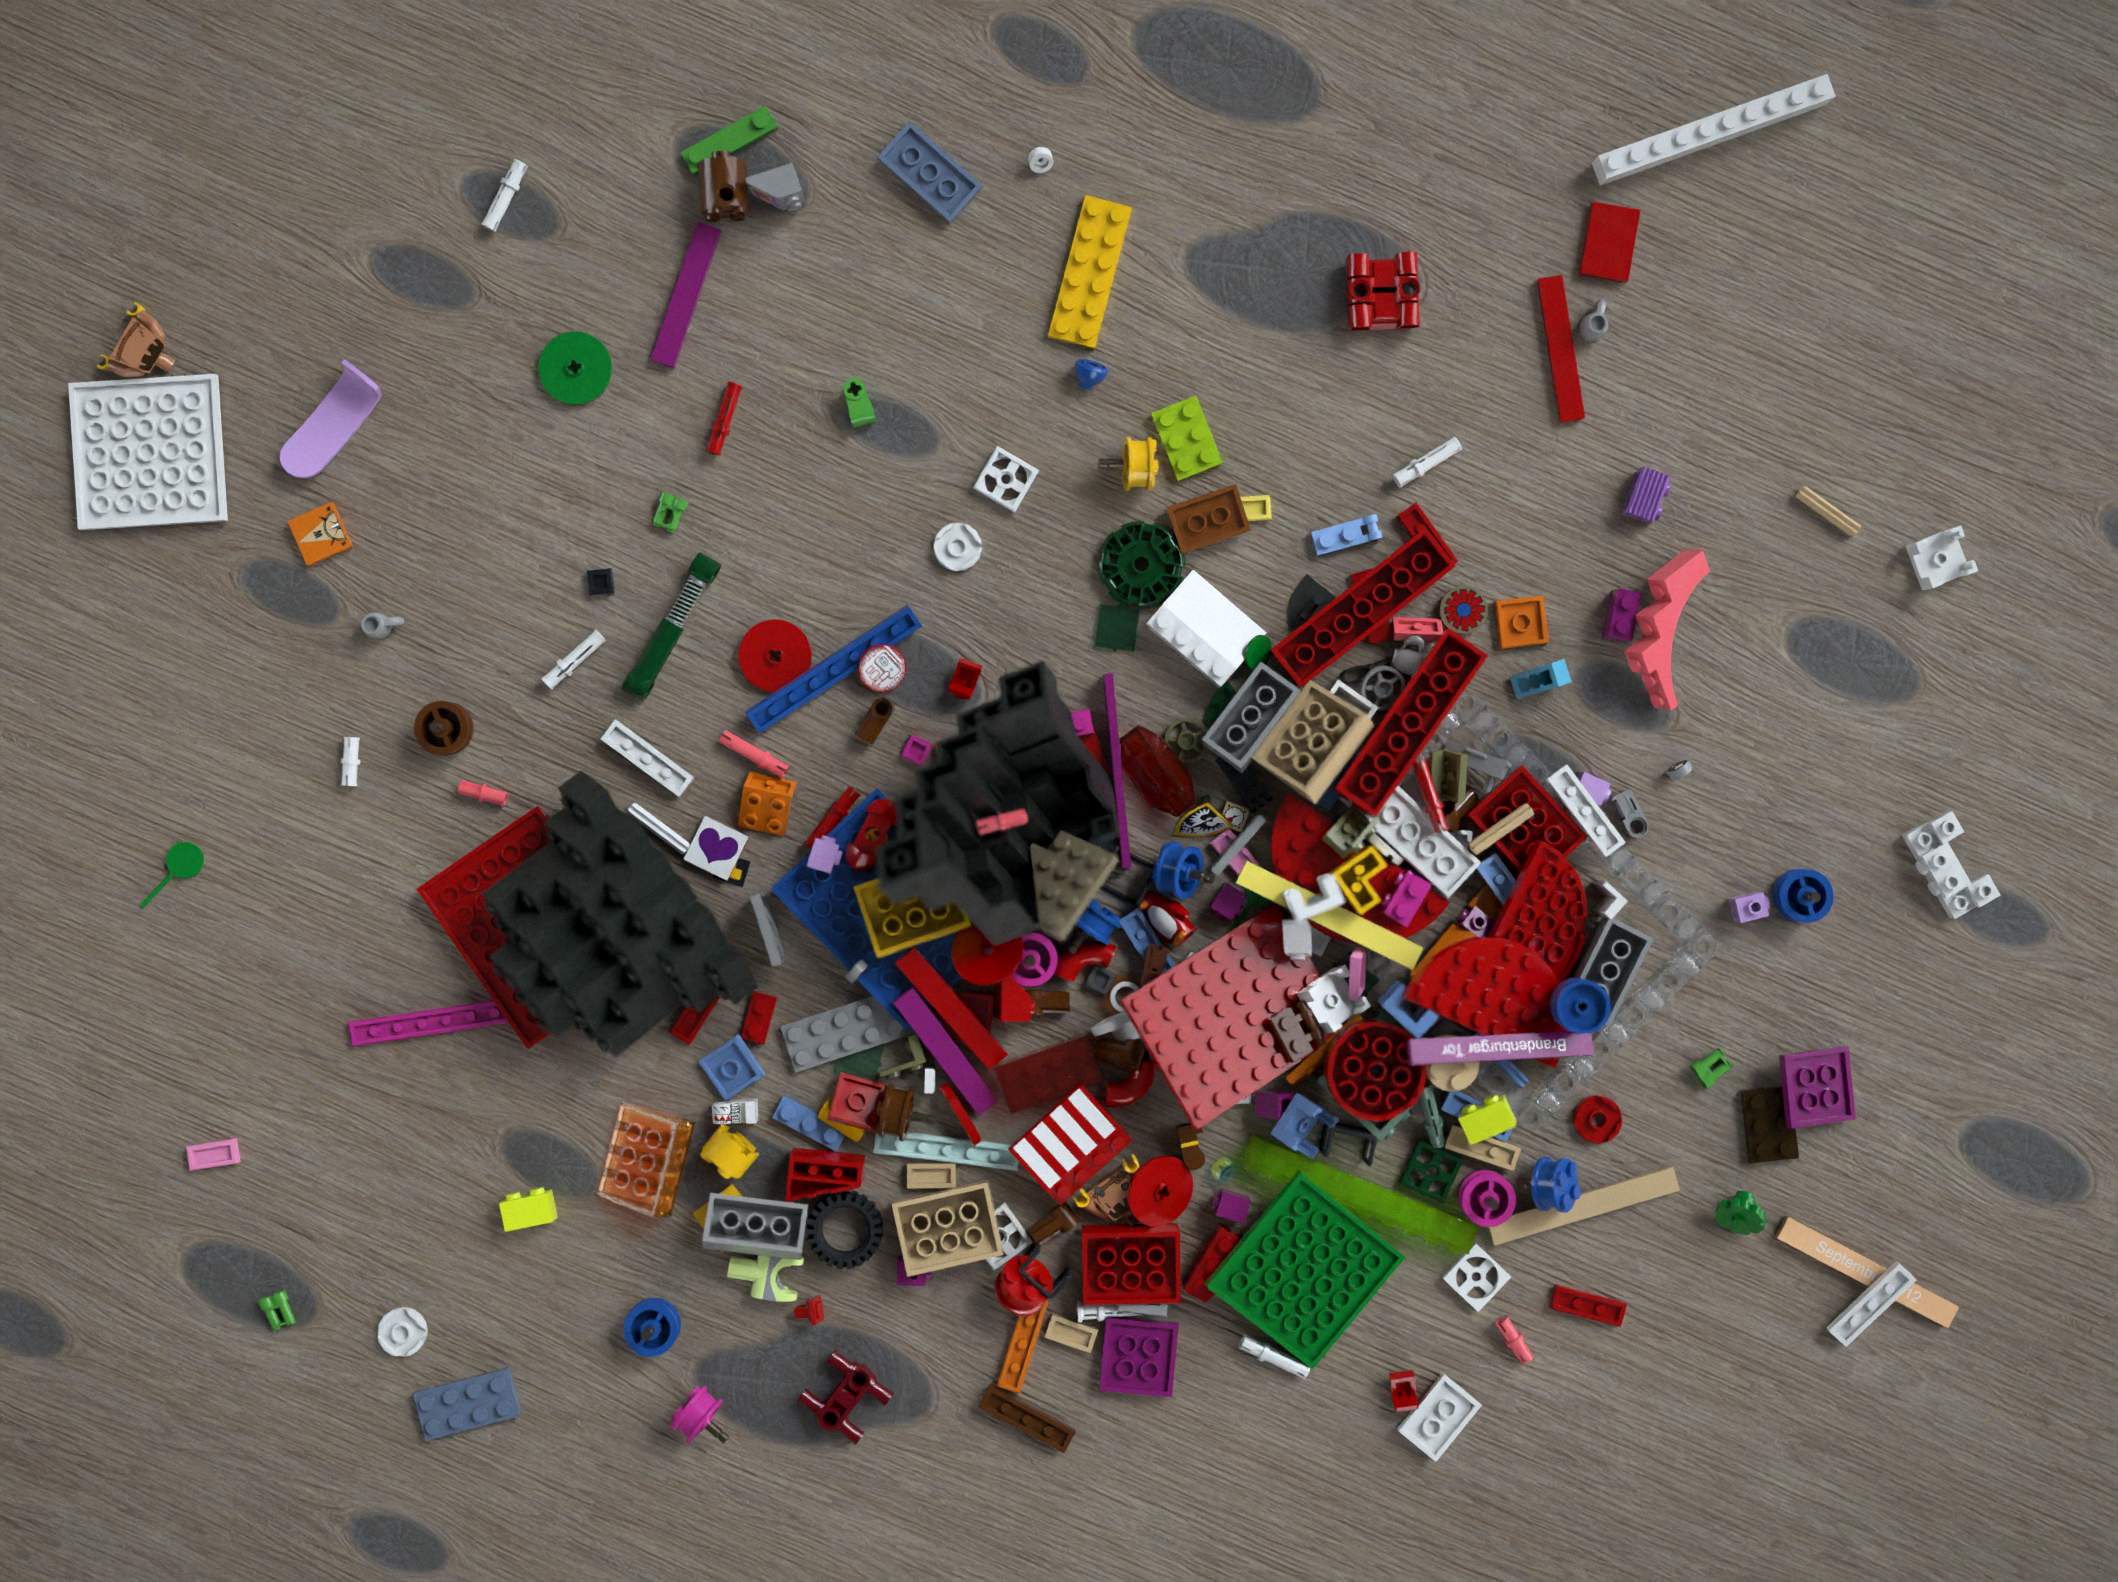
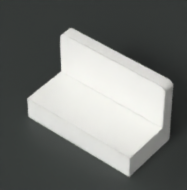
M1594 880L1592 884L1605 897L1593 911L1600 917L1612 919L1628 901L1606 881Z
M1125 1011L1109 1016L1090 1028L1094 1037L1112 1032L1117 1041L1125 1042L1126 1039L1134 1040L1140 1038Z

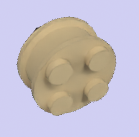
M1442 1034L1434 1038H1449L1458 1036L1452 1034ZM1479 1062L1426 1065V1078L1442 1090L1459 1091L1468 1087L1474 1081L1479 1071Z

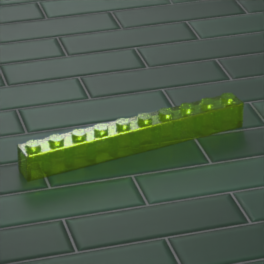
M1253 1134L1250 1135L1240 1160L1245 1165V1170L1254 1174H1258L1259 1171L1268 1174L1266 1178L1280 1183L1281 1180L1289 1182L1299 1170L1346 1209L1349 1207L1358 1210L1356 1214L1370 1219L1371 1216L1380 1219V1224L1389 1228H1393L1394 1225L1403 1228L1401 1232L1409 1236L1421 1235L1425 1237V1242L1434 1246H1438L1439 1243L1448 1246L1446 1250L1460 1255L1461 1252L1469 1255L1479 1227L1474 1222L1316 1159H1311L1306 1155Z

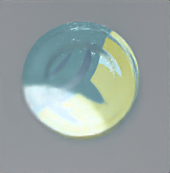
M1218 1158L1212 1164V1175L1218 1182L1227 1183L1235 1177L1236 1167L1229 1158Z

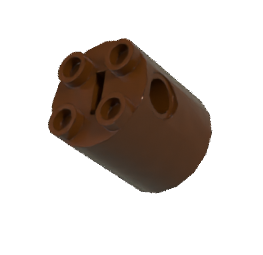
M729 151L712 152L711 158L701 160L697 164L701 213L706 216L707 222H718L721 218H730L731 221L745 220V214L750 212L749 188L745 179L748 177L746 161L742 158L731 157V152Z

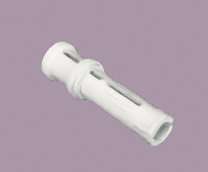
M1081 1300L1077 1301L1078 1323L1089 1319L1102 1321L1106 1317L1136 1316L1140 1314L1118 1312L1119 1304L1083 1305Z

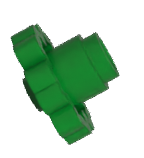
M1738 1191L1731 1201L1722 1199L1717 1203L1715 1210L1716 1221L1722 1227L1730 1228L1732 1232L1748 1235L1750 1232L1758 1234L1764 1230L1766 1213L1760 1206L1756 1205L1755 1196L1752 1193Z

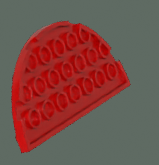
M1288 792L1277 811L1272 831L1271 859L1274 874L1315 895L1320 894L1322 897L1323 894L1317 882V877L1331 872L1354 856V854L1350 853L1343 859L1322 838L1332 828L1334 823ZM1381 856L1387 866L1367 880L1381 901L1360 915L1355 912L1341 892L1345 903L1338 906L1403 938L1410 937L1431 924L1446 909L1450 902L1429 889L1408 927L1381 913L1380 911L1383 907L1380 904L1387 893H1392L1395 887L1393 881L1397 874L1404 872L1401 868ZM1308 918L1304 919L1314 929L1331 938L1361 945Z
M1537 839L1488 937L1495 936L1510 939L1530 948L1549 965L1560 983L1570 973L1582 949L1586 934L1583 932L1585 917L1588 916L1582 882L1576 870L1559 851L1542 840Z
M1473 937L1461 940L1442 949L1431 957L1432 961L1422 971L1418 970L1402 997L1485 1036L1566 1032V1029L1562 1028L1554 1020L1550 1012L1549 1000L1552 991L1559 982L1549 965L1537 953L1525 945L1502 937ZM1560 1057L1539 1058L1535 1060L1556 1069Z

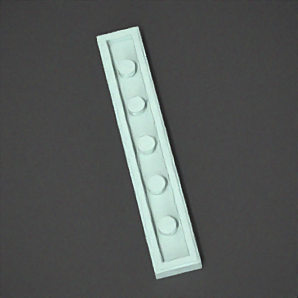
M907 1132L904 1142L899 1141V1137L885 1135L884 1138L879 1137L878 1134L875 1136L873 1153L1015 1171H1018L1019 1161L1008 1150L1012 1144L981 1141L974 1146L970 1139Z

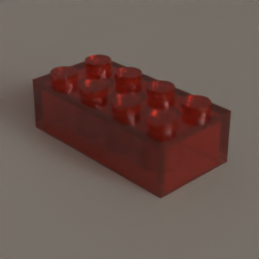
M1087 1033L995 1065V1071L1011 1114L1069 1094L1080 1083L1086 1088L1103 1082Z

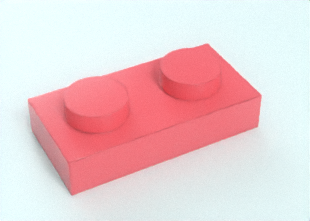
M1393 617L1392 619L1393 640L1405 641L1410 636H1419L1424 642H1436L1443 633L1441 619Z

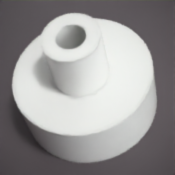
M1036 147L1028 155L1030 168L1036 173L1047 172L1053 166V157L1047 148Z

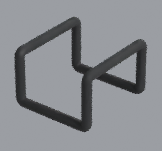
M1117 845L1114 846L1112 854L1116 856L1117 852H1119V846ZM1130 852V858L1151 869L1155 867L1152 863ZM1151 874L1137 900L1104 883L1101 885V888L1135 906H1139L1152 882Z
M1336 1123L1334 1127L1329 1129L1324 1150L1328 1125L1324 1124L1319 1151L1325 1158L1329 1156L1333 1132L1365 1138L1362 1160L1367 1166L1372 1165L1377 1138L1371 1135L1368 1129ZM1370 1139H1371L1372 1142H1371L1369 1157L1367 1158L1369 1143H1370Z
M1035 1242L1025 1254L1030 1257L1020 1267L1019 1273L1047 1298L1054 1299L1071 1279V1270L1067 1267L1053 1283L1054 1291L1050 1294L1024 1271L1041 1251L1040 1244Z

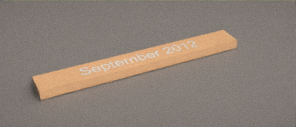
M1785 1216L1775 1235L1779 1240L1867 1286H1870L1887 1270V1268L1788 1216ZM1915 1283L1895 1300L1946 1328H1949L1959 1309L1957 1305Z

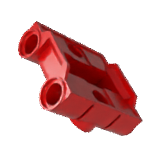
M1399 252L1395 254L1394 259L1369 260V254L1354 253L1347 256L1345 263L1348 330H1395L1420 327L1419 292L1421 287L1417 277V252ZM1408 285L1412 287L1413 295L1404 294L1402 286ZM1361 287L1365 291V296L1357 297L1353 289ZM1394 287V293H1373V288Z

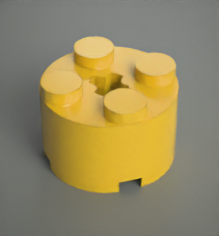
M721 1124L702 1147L703 1151L700 1153V1156L707 1162H713L718 1166L717 1171L726 1179H729L731 1176L735 1179L741 1178L759 1156V1153H753L756 1150L755 1146L737 1131L735 1134H732L728 1131L731 1127Z

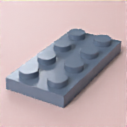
M911 121L904 126L877 157L883 165L950 224L983 188L974 177Z
M510 1367L413 1393L425 1441L518 1417L522 1414Z

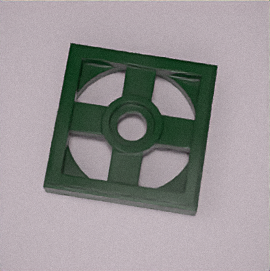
M1418 1139L1398 1183L1444 1204L1464 1159L1441 1148H1434L1431 1144ZM1426 1150L1434 1151L1430 1162L1424 1163L1417 1160L1419 1153ZM1444 1156L1448 1158L1451 1164V1174L1441 1170L1440 1164ZM1429 1167L1436 1169V1173L1433 1176L1427 1174ZM1412 1168L1422 1172L1423 1178L1419 1187L1411 1179L1410 1172ZM1440 1180L1446 1183L1439 1190L1429 1191L1433 1181Z

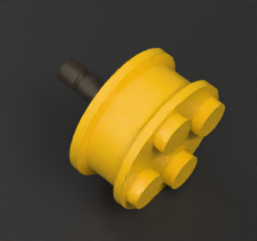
M1125 437L1122 459H1099L1098 467L1122 469V482L1125 491H1129L1131 487H1144L1145 491H1150L1155 486V475L1158 474V460H1154L1156 439L1146 437L1145 440H1131V437Z

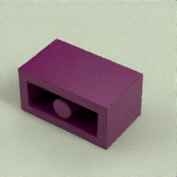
M1619 588L1611 591L1602 638L1624 643L1633 640L1637 621L1635 615L1639 611L1642 593Z

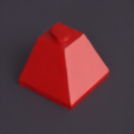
M1011 976L994 984V1018L1001 1022L1031 1021V1015H1034L1035 1004L1034 1001H1031V996Z

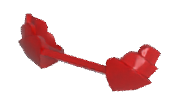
M877 799L866 808V812L869 813L854 844L848 843L846 847V860L853 870L868 871L877 864L876 847L882 844L890 826H897L896 805L892 800ZM870 827L877 828L880 833L879 838L873 842L868 841L865 837V832Z

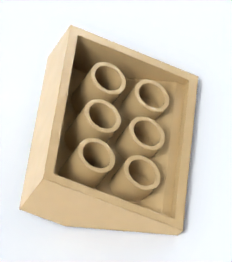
M1310 680L1252 756V759L1296 792L1316 804L1375 725L1366 713Z
M989 1180L896 1200L892 1203L907 1277L1004 1255Z

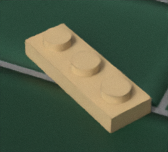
M1453 1124L1450 1125L1446 1143L1443 1146L1446 1149L1512 1171L1515 1169L1521 1151L1519 1146L1492 1137L1470 1145L1463 1128Z

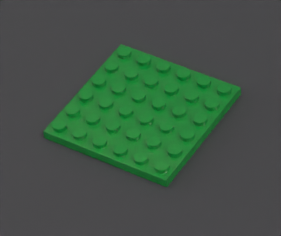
M1298 1170L1204 1284L1311 1369H1314L1405 1259V1256Z

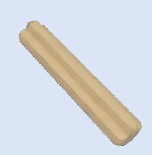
M1803 486L1797 492L1796 498L1849 536H1855L1860 530L1861 526L1808 487Z
M1527 803L1523 804L1470 841L1469 848L1474 854H1479L1532 817L1534 814L1532 808Z

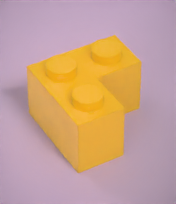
M1368 845L1329 872V875H1334L1341 892L1355 912L1361 915L1381 901L1367 880L1387 865L1374 846Z

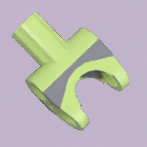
M758 1255L757 1260L731 1256L727 1277L752 1281L750 1295L754 1298L768 1301L797 1300L798 1293L780 1283L778 1271L783 1267L791 1265H803L804 1257L801 1256V1260Z

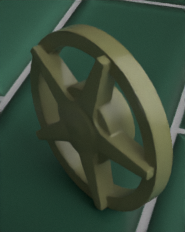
M1193 718L1176 720L1169 726L1165 734L1164 742L1167 752L1173 759L1182 763H1193L1200 760L1207 753L1208 748L1205 747L1202 752L1196 745L1197 737L1203 732L1206 735L1208 732L1207 728L1200 721ZM1184 722L1196 723L1202 730L1196 733L1187 731ZM1181 723L1182 733L1178 737L1168 738L1172 728ZM1168 741L1178 742L1181 748L1179 757L1172 753ZM1194 749L1200 753L1199 756L1193 759H1181L1186 750Z

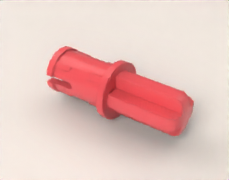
M461 780L458 785L459 794L479 799L480 803L486 801L504 807L508 798V792L489 788L487 784L482 786Z
M1020 809L1005 814L999 812L997 816L977 820L978 827L989 826L979 829L980 836L999 830L1005 832L1007 828L1026 824L1027 816L1025 810Z

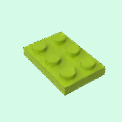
M1197 396L1151 413L1177 482L1223 464Z

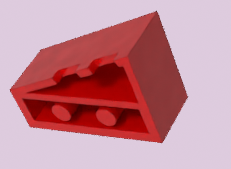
M793 1147L789 1159L786 1202H793V1200L806 1197L813 1198L816 1195L829 1192L832 1194L860 1188L864 1177L866 1155Z
M1219 1222L1183 1282L1184 1291L1204 1303L1213 1297L1215 1293L1207 1288L1204 1283L1243 1236Z

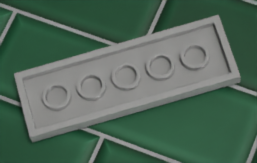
M874 996L780 1026L795 1073L916 1033L911 1026L905 1030Z

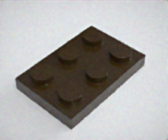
M1782 1086L1740 1090L1748 1162L1752 1164L1798 1159L1796 1128H1786Z

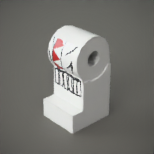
M757 1098L712 1103L713 1124L757 1123L759 1120Z

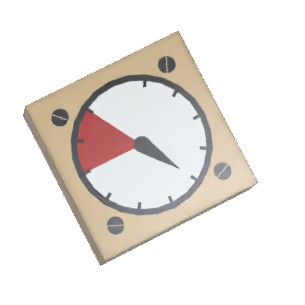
M1226 801L1222 814L1234 825L1231 829L1241 832L1250 809Z

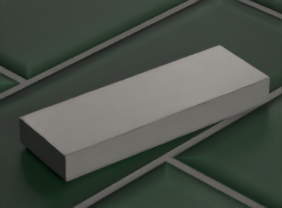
M1255 815L1210 866L1209 870L1218 876L1266 820L1260 815Z

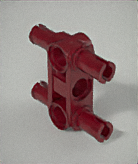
M835 1349L826 1363H829L843 1374L841 1382L827 1400H820L806 1388L797 1402L814 1413L813 1416L819 1421L823 1429L833 1433L840 1432L856 1445L863 1436L864 1431L847 1420L849 1413L864 1393H869L885 1406L894 1392L876 1381V1375L871 1372L867 1365L860 1364L857 1361L851 1362ZM863 1373L866 1376V1380L864 1382H857L853 1375ZM833 1412L837 1419L829 1421L825 1418L824 1414Z

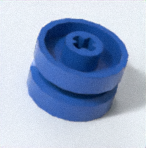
M1580 977L1568 978L1560 982L1552 991L1549 1000L1550 1012L1554 1020L1562 1028L1578 1034H1591L1601 1029L1608 1021L1611 1012L1610 999L1606 991L1599 984ZM1580 1002H1582V1003L1580 1004V1005L1582 1006V1008L1579 1010V1009H1578V1004H1579Z

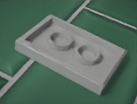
M761 892L750 896L772 967L785 962L786 956L766 894Z

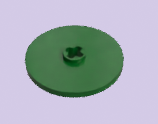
M571 331L554 337L544 347L540 355L538 371L544 388L551 396L566 404L581 405L597 399L606 390L612 376V361L607 349L597 338L584 332ZM574 362L581 366L577 374L569 370V368L573 367Z

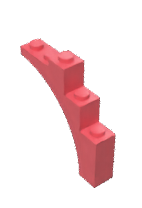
M1683 550L1647 578L1654 601L1635 615L1643 637L1626 649L1624 653L1631 671L1641 673L1654 708L1673 710L1678 706L1671 675L1672 643L1679 616L1688 597L1697 584L1710 572L1703 550Z

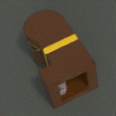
M1190 1122L1176 1125L1181 1152L1186 1166L1193 1170L1201 1168L1205 1163V1156L1199 1148L1196 1134L1203 1133L1202 1127L1194 1130Z

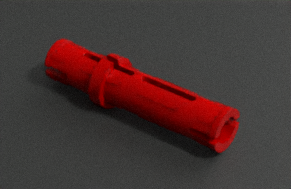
M728 381L715 424L711 425L710 428L712 433L705 450L706 452L717 456L721 455L725 438L730 434L728 429L743 386ZM732 398L726 416H724L729 399ZM722 422H724L723 427H722V429H721V433H720L719 439L716 440V439H717V436H718V433H719V430H720V427H721V424H722Z
M1427 759L1420 760L1422 771L1418 761L1414 762L1412 767L1414 768L1426 804L1424 809L1429 814L1434 834L1441 833L1439 822L1443 831L1449 829L1442 810L1444 805L1443 802L1439 801Z
M848 786L839 800L832 803L831 810L804 844L810 848L812 844L814 845L815 838L821 839L822 835L827 836L843 816L846 817L849 814L848 810L861 794L856 790L854 791V788Z

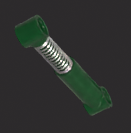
M701 552L695 556L689 567L688 573L691 575L687 579L688 583H685L686 587H683L684 591H681L682 595L679 594L680 598H676L678 602H674L676 605L672 606L674 609H671V613H668L669 617L662 618L636 666L627 675L622 685V690L641 701H645L654 687L655 679L684 630L681 625H684L682 622H685V618H688L687 614H690L689 610H692V606L694 607L693 603H697L696 599H699L698 595H701L700 591H703L702 588H705L707 584L711 585L721 568L719 562Z

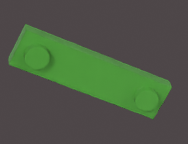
M765 105L682 151L681 154L694 176L698 174V162L711 158L712 152L729 151L732 155L774 132L778 127Z

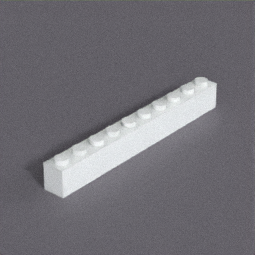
M1825 74L1599 155L1592 162L1601 186L1825 106L1836 96L1829 76Z

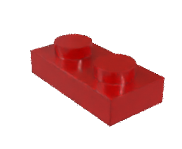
M759 991L753 992L741 1035L742 1039L761 1044L766 1043L778 999L777 996Z

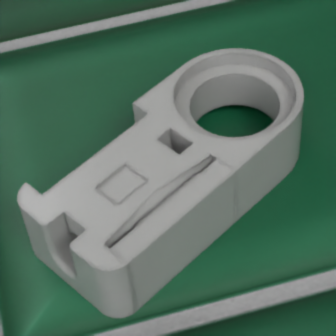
M1625 789L1619 794L1611 796L1610 801H1614L1621 818H1623L1620 820V823L1626 834L1636 838L1644 836L1648 831V822L1632 790ZM1636 819L1642 823V830L1637 834L1630 830V823Z

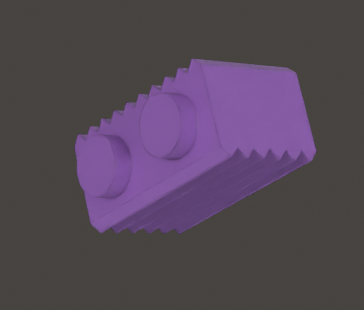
M1644 466L1637 469L1625 506L1623 507L1622 515L1647 524L1658 520L1663 510V506H1660L1662 497H1666L1671 488V484L1668 483L1670 476Z

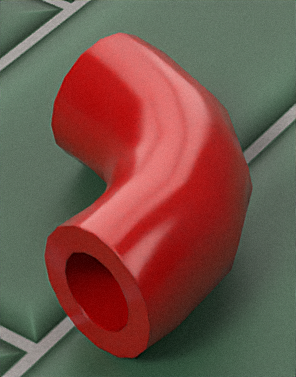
M1095 940L1083 942L1075 954L1068 950L1063 953L1057 962L1054 974L1074 982L1080 970L1087 965L1094 964L1108 968L1116 946L1110 943L1106 945Z
M1142 1060L1137 1071L1132 1070L1131 1075L1123 1082L1107 1083L1105 1107L1128 1106L1143 1098L1153 1085L1157 1071L1156 1063L1152 1060Z

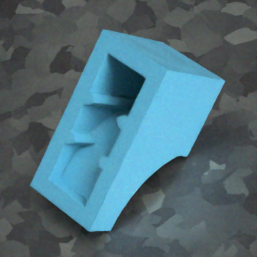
M1564 659L1510 676L1517 699L1572 682Z

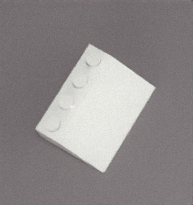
M1194 570L1146 624L1148 628L1218 688L1226 682L1243 662L1250 640L1257 635L1266 634L1263 629Z

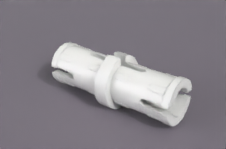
M344 737L343 759H340V763L343 764L342 786H357L358 764L360 765L361 760H358L360 738Z

